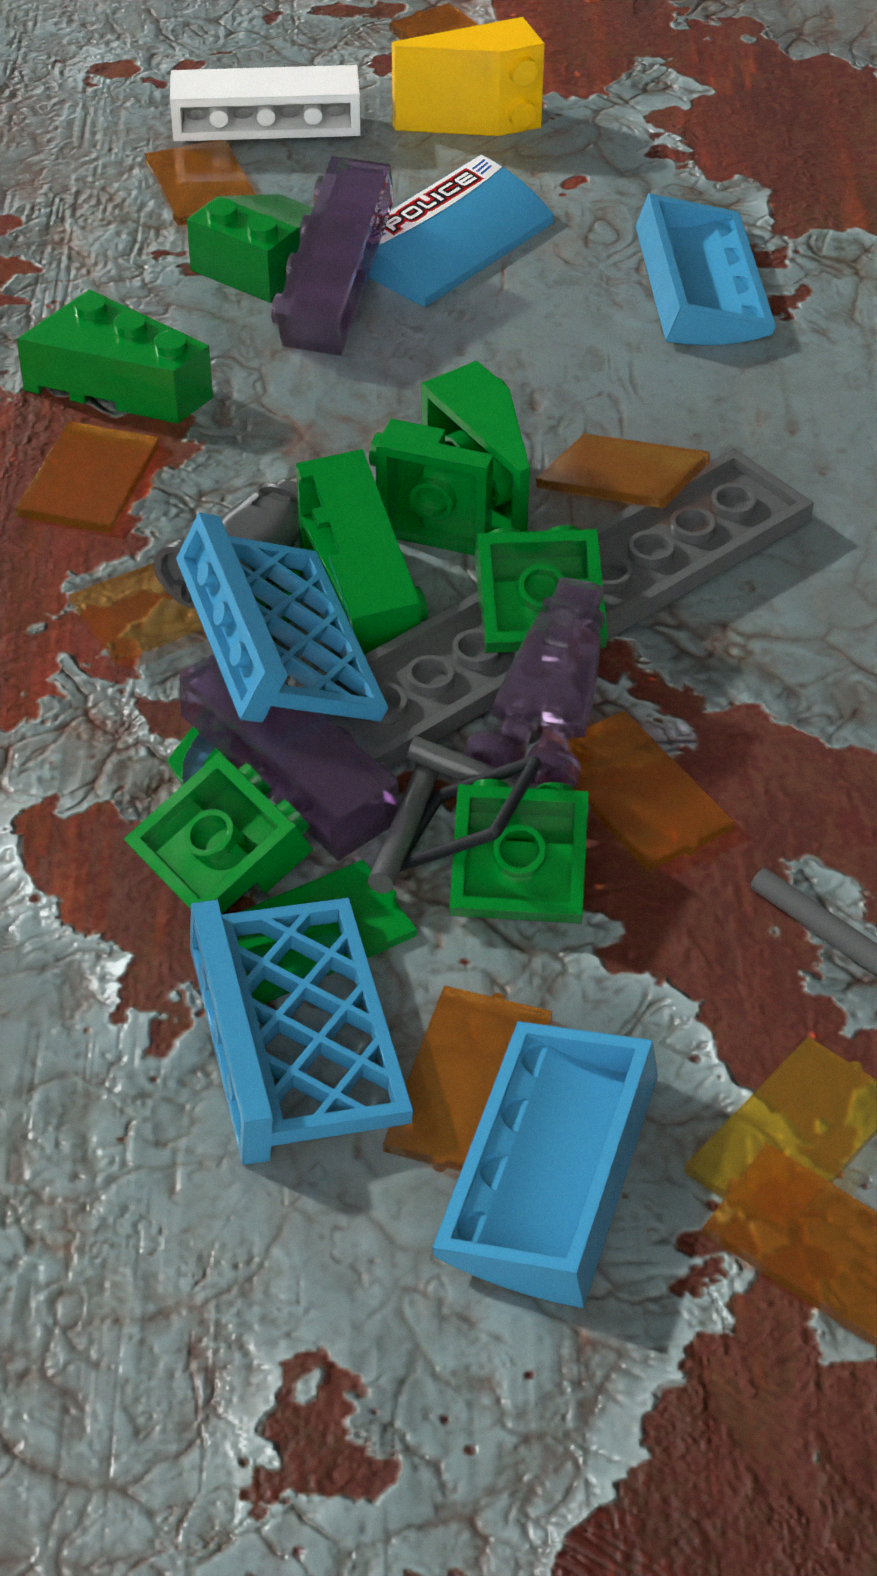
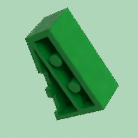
M90 289L16 339L24 391L40 394L43 387L69 392L70 401L86 404L89 399L88 396L115 402L116 411L177 424L213 398L209 345Z
M363 449L296 463L300 549L317 551L364 655L419 625L421 622L428 619V609L422 589L419 586L415 587L404 555L399 547Z

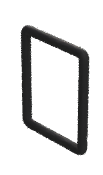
M534 755L435 791L427 802L400 872L494 841L501 836L541 766L540 758ZM521 773L493 824L488 829L411 854L440 804L444 800L457 796L458 784L472 785L473 782L481 779L503 780Z

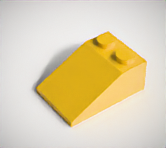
M524 17L393 41V128L396 131L503 136L541 128L545 43Z

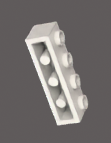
M358 66L171 70L170 107L173 141L360 136Z

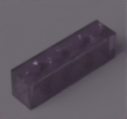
M331 156L325 176H318L314 188L313 210L311 214H305L301 222V243L297 253H291L287 261L283 293H276L272 304L271 319L273 324H278L282 346L342 356L395 199L390 164Z
M214 653L179 672L181 716L238 769L245 763H248L272 789L267 796L277 805L283 799L288 801L309 824L310 828L306 832L337 861L390 828L398 806V781L387 765L374 761L356 745L353 737L345 728L335 726L321 713L271 706L263 723L240 720Z

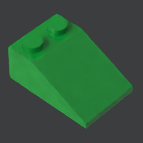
M280 194L217 196L187 218L190 268L195 273L271 303L349 241L350 235L358 230V224Z
M477 360L422 382L421 425L445 429V445L494 455L492 530L502 527H513L521 532H527L530 466L510 389L501 378L493 375Z

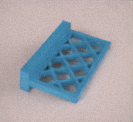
M198 512L176 560L240 720L263 723L271 706L381 722L388 710V705L317 551L229 536L220 516ZM239 559H242L248 565L256 569V571L253 572L244 565H242L239 562ZM288 568L302 570L307 581L293 573ZM268 577L276 584L290 592L291 595L288 596L287 594H285L284 592H282L281 590L267 582L265 579ZM254 596H256L257 598L271 606L273 609L270 611L258 602H256ZM303 601L304 603H306L307 605L321 613L324 617V620L316 614H314L309 609H307L306 607H304L303 605H301L300 602ZM283 616L287 617L309 633L307 635L303 634L281 618ZM271 635L291 649L286 651L273 641ZM321 640L323 643H325L326 645L340 653L342 660L330 651H328L327 649H325L324 647H322L321 645H319L317 641ZM302 655L327 674L323 676L298 658ZM289 675L306 688L288 686L285 680ZM336 680L340 681L359 694V696L351 695L334 682Z
M349 898L221 915L218 900L191 903L190 950L242 1165L270 1161L271 1146L412 1124V1105ZM336 922L341 936L330 949L303 935L309 926ZM262 933L277 942L262 958L239 946L236 936ZM290 949L317 962L304 979L277 966L278 962ZM245 969L250 971L248 976H246ZM330 970L354 981L356 984V988L345 1001L317 987ZM264 979L292 993L277 1011L252 998L251 994ZM304 1001L333 1015L319 1033L291 1019V1016ZM360 1004H362L363 1010L358 1008ZM259 1022L265 1025L261 1030ZM345 1023L371 1035L372 1042L361 1056L332 1041L333 1037ZM278 1032L307 1047L292 1066L266 1053L265 1047ZM319 1055L349 1070L334 1089L305 1074ZM376 1058H378L379 1065L374 1063ZM273 1077L280 1080L276 1084V1086L274 1084ZM363 1077L387 1090L391 1103L365 1106L347 1095L360 1078ZM295 1088L321 1102L322 1105L314 1115L283 1119L280 1103L290 1090Z

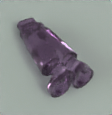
M563 577L558 579L553 597H547L543 600L541 610L519 647L491 707L492 715L503 721V725L498 732L480 731L469 737L463 752L464 755L497 768L526 758L532 731H537L541 720L543 731L539 743L535 744L527 754V757L534 755L541 760V766L533 782L538 784L558 782L568 784L573 788L577 786L582 768L577 757L568 751L570 739L585 737L592 710L600 661V630L605 621L604 614L599 610L605 593L603 587L592 582Z

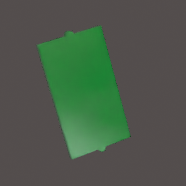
M364 859L240 911L245 912L349 898L367 958L417 936L416 927L396 902V891L392 889L388 893H378L370 888L368 878L372 869ZM336 922L309 926L303 935L330 949L341 936ZM262 933L236 936L239 946L262 958L277 942ZM290 949L278 962L277 966L304 979L317 962ZM245 969L246 976H248L250 971ZM330 970L326 976H329L335 972L333 970ZM264 979L251 995L253 999L266 1004L290 992Z

